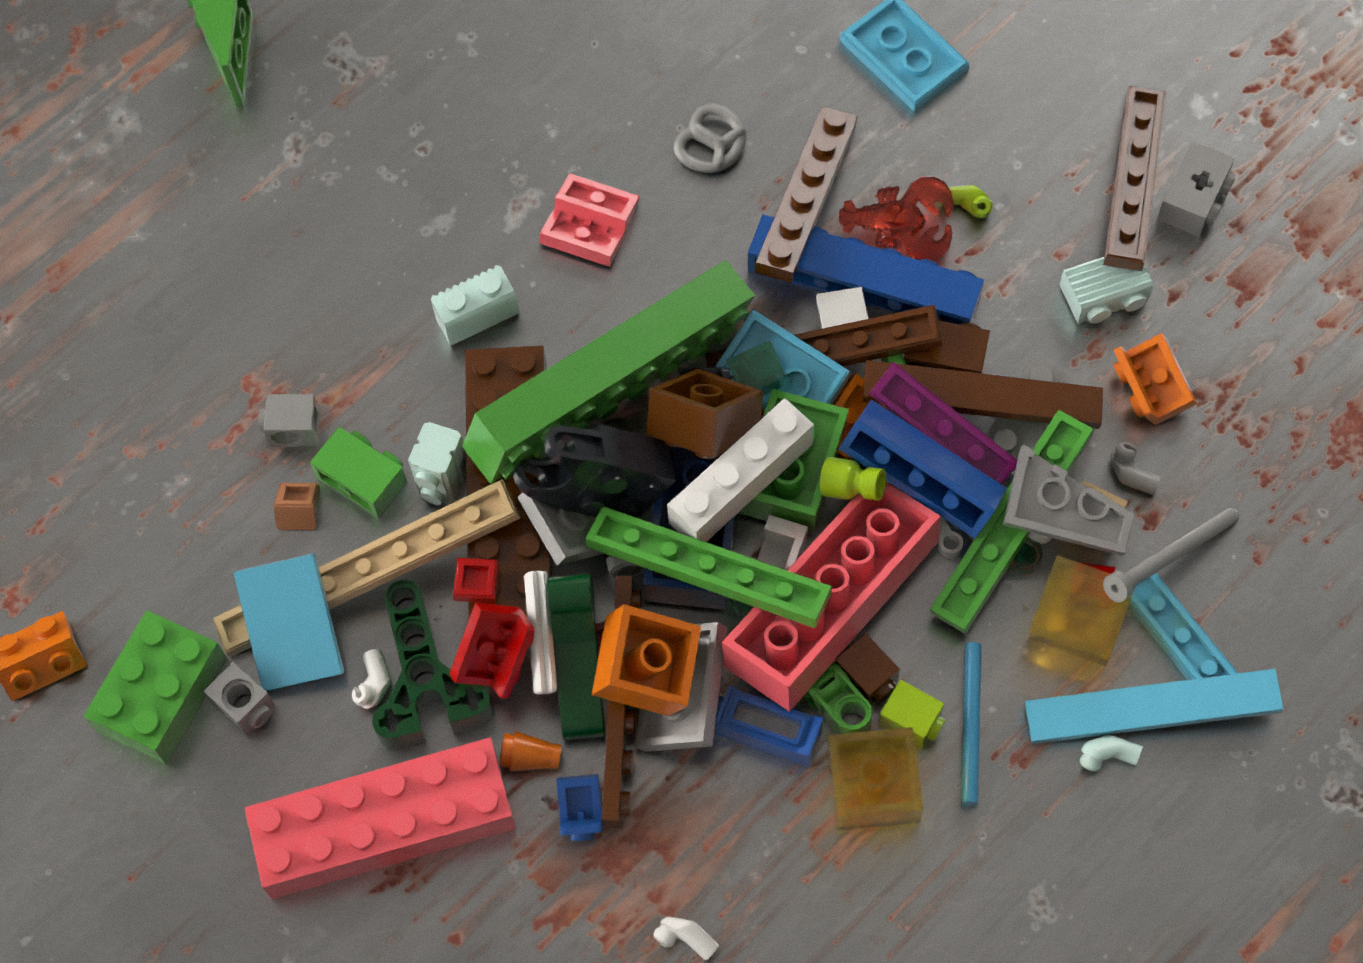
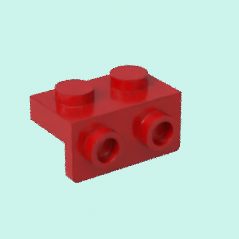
M475 602L449 673L455 683L492 686L500 698L508 699L510 697L514 684L520 678L521 665L527 649L532 646L534 640V626L521 608Z

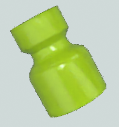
M828 457L825 460L820 476L822 496L851 500L857 494H861L864 499L876 501L882 499L886 488V471L884 469L868 467L864 470L858 462L842 458Z

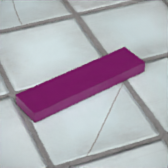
M895 362L891 364L868 393L894 415L1001 485L1015 470L1017 459Z

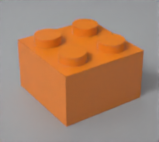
M623 604L606 616L592 696L670 716L688 707L701 626Z

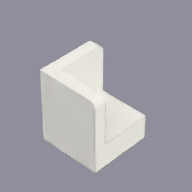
M862 287L816 295L821 329L868 319Z
M769 515L764 528V542L757 560L788 570L803 554L807 543L808 527Z

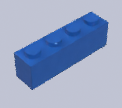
M872 399L838 448L866 468L884 469L886 471V481L974 539L995 512L1007 489Z

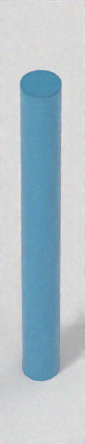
M977 642L965 644L961 804L964 806L978 805L982 645Z

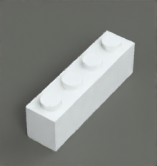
M784 398L667 504L669 524L681 534L707 542L813 445L814 424Z

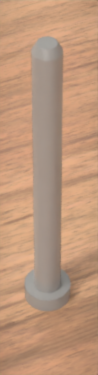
M1228 508L1127 572L1115 571L1111 573L1103 582L1106 594L1115 602H1123L1133 594V587L1235 524L1239 519V512L1236 509Z

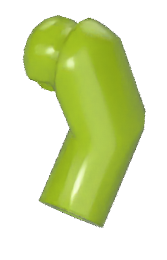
M976 185L939 188L941 207L960 205L976 218H985L993 210L991 198Z

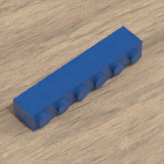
M762 214L748 250V271L754 273L755 262L775 216L771 217ZM815 227L794 279L790 284L820 293L862 287L865 306L893 314L935 305L939 319L943 322L960 325L973 322L981 299L984 279L976 277L969 271L950 270L940 267L936 262L928 259H913L903 256L894 249H879L866 245L857 238H842L829 234L820 227Z

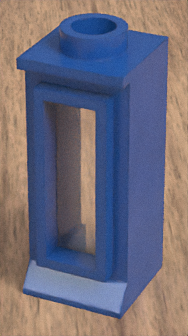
M729 685L725 696L718 697L715 735L809 768L813 747L817 737L821 736L824 718L811 716L794 709L789 712L777 703L734 689L733 686Z

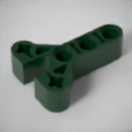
M590 574L547 577L548 603L554 639L563 740L605 736L602 698L592 696L598 663L593 578Z
M407 579L393 582L385 592V604L402 672L387 703L380 706L372 717V726L381 744L390 750H402L426 743L421 722V712L426 705L435 702L441 703L446 707L454 735L487 725L494 715V705L487 687L484 685L455 683L449 675L451 669L440 662L427 608L418 585ZM404 598L415 599L414 604L407 609L396 608L397 603ZM414 634L425 636L424 640L417 646L405 645L406 640ZM424 671L434 673L431 681L426 684L414 682L419 673ZM477 699L478 708L470 710L469 701ZM397 721V731L389 732L390 723Z

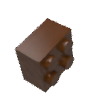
M700 369L693 370L650 389L646 434L663 440L667 446L683 447L694 451L695 455L700 458H717L760 421L763 391Z

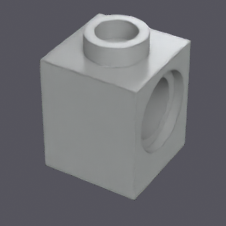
M266 394L265 409L259 410L260 432H265L271 446H318L320 409L314 394Z
M234 662L203 691L211 704L245 735L252 728L257 729L268 720L272 712L271 709L275 706L269 694ZM244 694L251 695V700L246 706L241 708L233 707L235 700L239 696Z

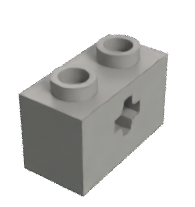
M1192 141L1162 201L1157 220L1200 237L1205 224L1213 226L1222 206L1216 203L1219 195L1227 196L1233 185L1236 175L1230 173L1235 158Z

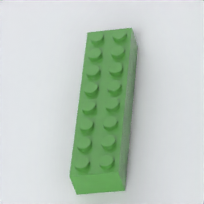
M727 260L722 261L476 412L462 448L490 484L502 477L505 480L513 478V470L520 461L533 457L545 458L548 456L545 452L543 437L550 428L554 426H570L587 429V423L597 417L600 421L608 418L619 408L618 404L629 398L631 401H634L641 397L650 388L649 384L659 379L661 382H664L677 373L678 368H680L679 365L687 360L694 363L701 359L709 351V346L718 341L722 345L731 340L739 331L737 325L749 314L747 308L755 296L729 262ZM554 438L555 443L560 441V439Z

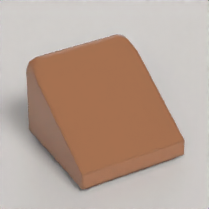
M280 483L273 506L277 529L314 530L316 528L320 493L319 483Z

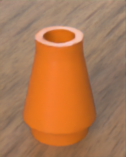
M515 730L514 734L504 733L499 766L508 767L509 772L547 768L558 769L561 744L550 743Z

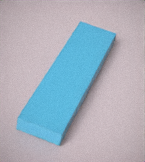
M1157 573L1133 587V594L1124 602L1187 680L1238 674L1232 664Z

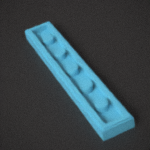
M1276 669L1028 700L1025 701V710L1031 744L1282 713L1283 704Z

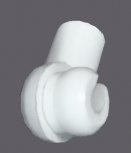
M372 649L362 655L368 677L359 685V688L354 687L352 691L354 703L365 709L378 705L391 685V679L380 649Z

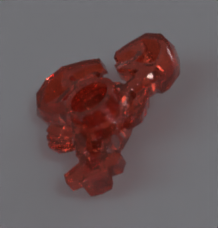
M921 176L910 184L900 200H897L899 187L890 186L885 189H878V204L856 208L852 200L844 201V208L839 210V224L843 226L844 233L850 234L855 226H860L863 229L877 232L876 245L883 246L884 248L891 247L892 249L897 248L895 238H898L905 247L909 257L913 259H928L935 262L946 254L951 245L953 234L951 225L947 224L942 238L938 241L934 240V236L940 231L939 225L928 229L918 240L915 237L926 224L924 214L916 206L918 201L932 215L938 217L940 216V211L936 208L935 203L941 202L945 209L946 217L952 216L954 208L952 192L943 180L935 176Z

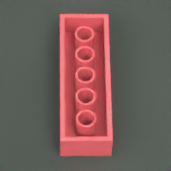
M886 482L885 492L880 501L864 499L861 494H857L787 570L832 586V595L816 629L753 607L722 642L724 667L790 712L939 543L941 516Z
M491 737L244 807L262 888L271 899L516 829Z

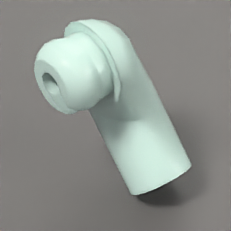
M1104 735L1085 743L1081 749L1083 755L1080 757V763L1088 770L1098 771L1101 769L1103 760L1113 757L1136 766L1143 746L1114 735Z

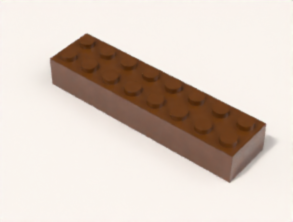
M543 345L465 350L466 435L476 412L547 369ZM466 453L468 496L491 484ZM524 472L526 478L532 484L540 486V481L534 474ZM502 477L499 480L503 479L507 483L521 518L468 543L467 558L498 560L500 567L495 605L520 607L527 617L524 576L530 571H546L548 577H553V558L517 498L522 491L516 485L514 478L505 480ZM468 602V621L475 602ZM530 648L527 649L523 661H531Z

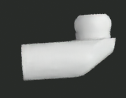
M666 917L660 921L661 926L654 931V938L662 946L671 947L678 939L686 942L704 960L710 958L719 947V944L692 920Z

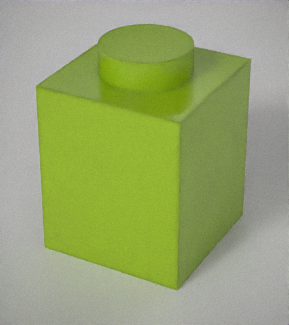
M900 679L880 713L878 726L922 750L928 739L933 742L936 741L946 723V720L941 718L944 703Z

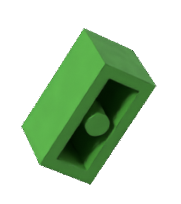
M338 427L311 460L310 464L318 480L379 519L407 484L402 468L403 463L388 451H384L381 454L373 449L371 442L361 433L353 431L350 434L341 427Z

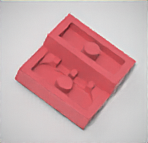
M569 173L555 197V208L540 232L539 244L610 267L631 224L639 203V196Z

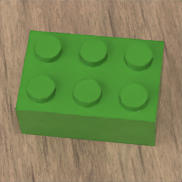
M146 610L83 717L96 732L166 765L206 697L203 691L216 679L227 657L218 642Z

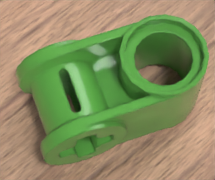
M833 662L803 697L810 707L824 718L840 739L848 743H859L865 740L871 730V706L852 684L843 669ZM848 713H857L864 720L857 725H850L845 723L842 718Z

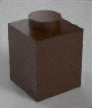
M867 633L835 659V663L843 669L852 684L870 705L876 700L880 703L886 701L897 686L900 668Z

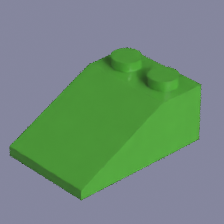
M187 0L189 8H194L196 27L201 28L235 105L243 106L253 17L249 0Z
M772 389L763 417L786 398L814 424L813 445L738 513L767 521L769 515L807 526L808 533L815 534L826 496H822L820 491L821 470L828 457L837 458L849 409Z

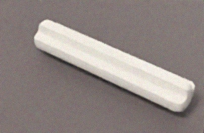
M530 571L525 574L524 580L527 617L534 626V640L530 647L533 691L539 695L552 694L557 690L553 631L547 592L548 574L546 571Z

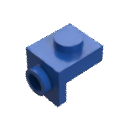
M599 774L557 778L560 835H570V840L573 841L595 838V833L603 831Z

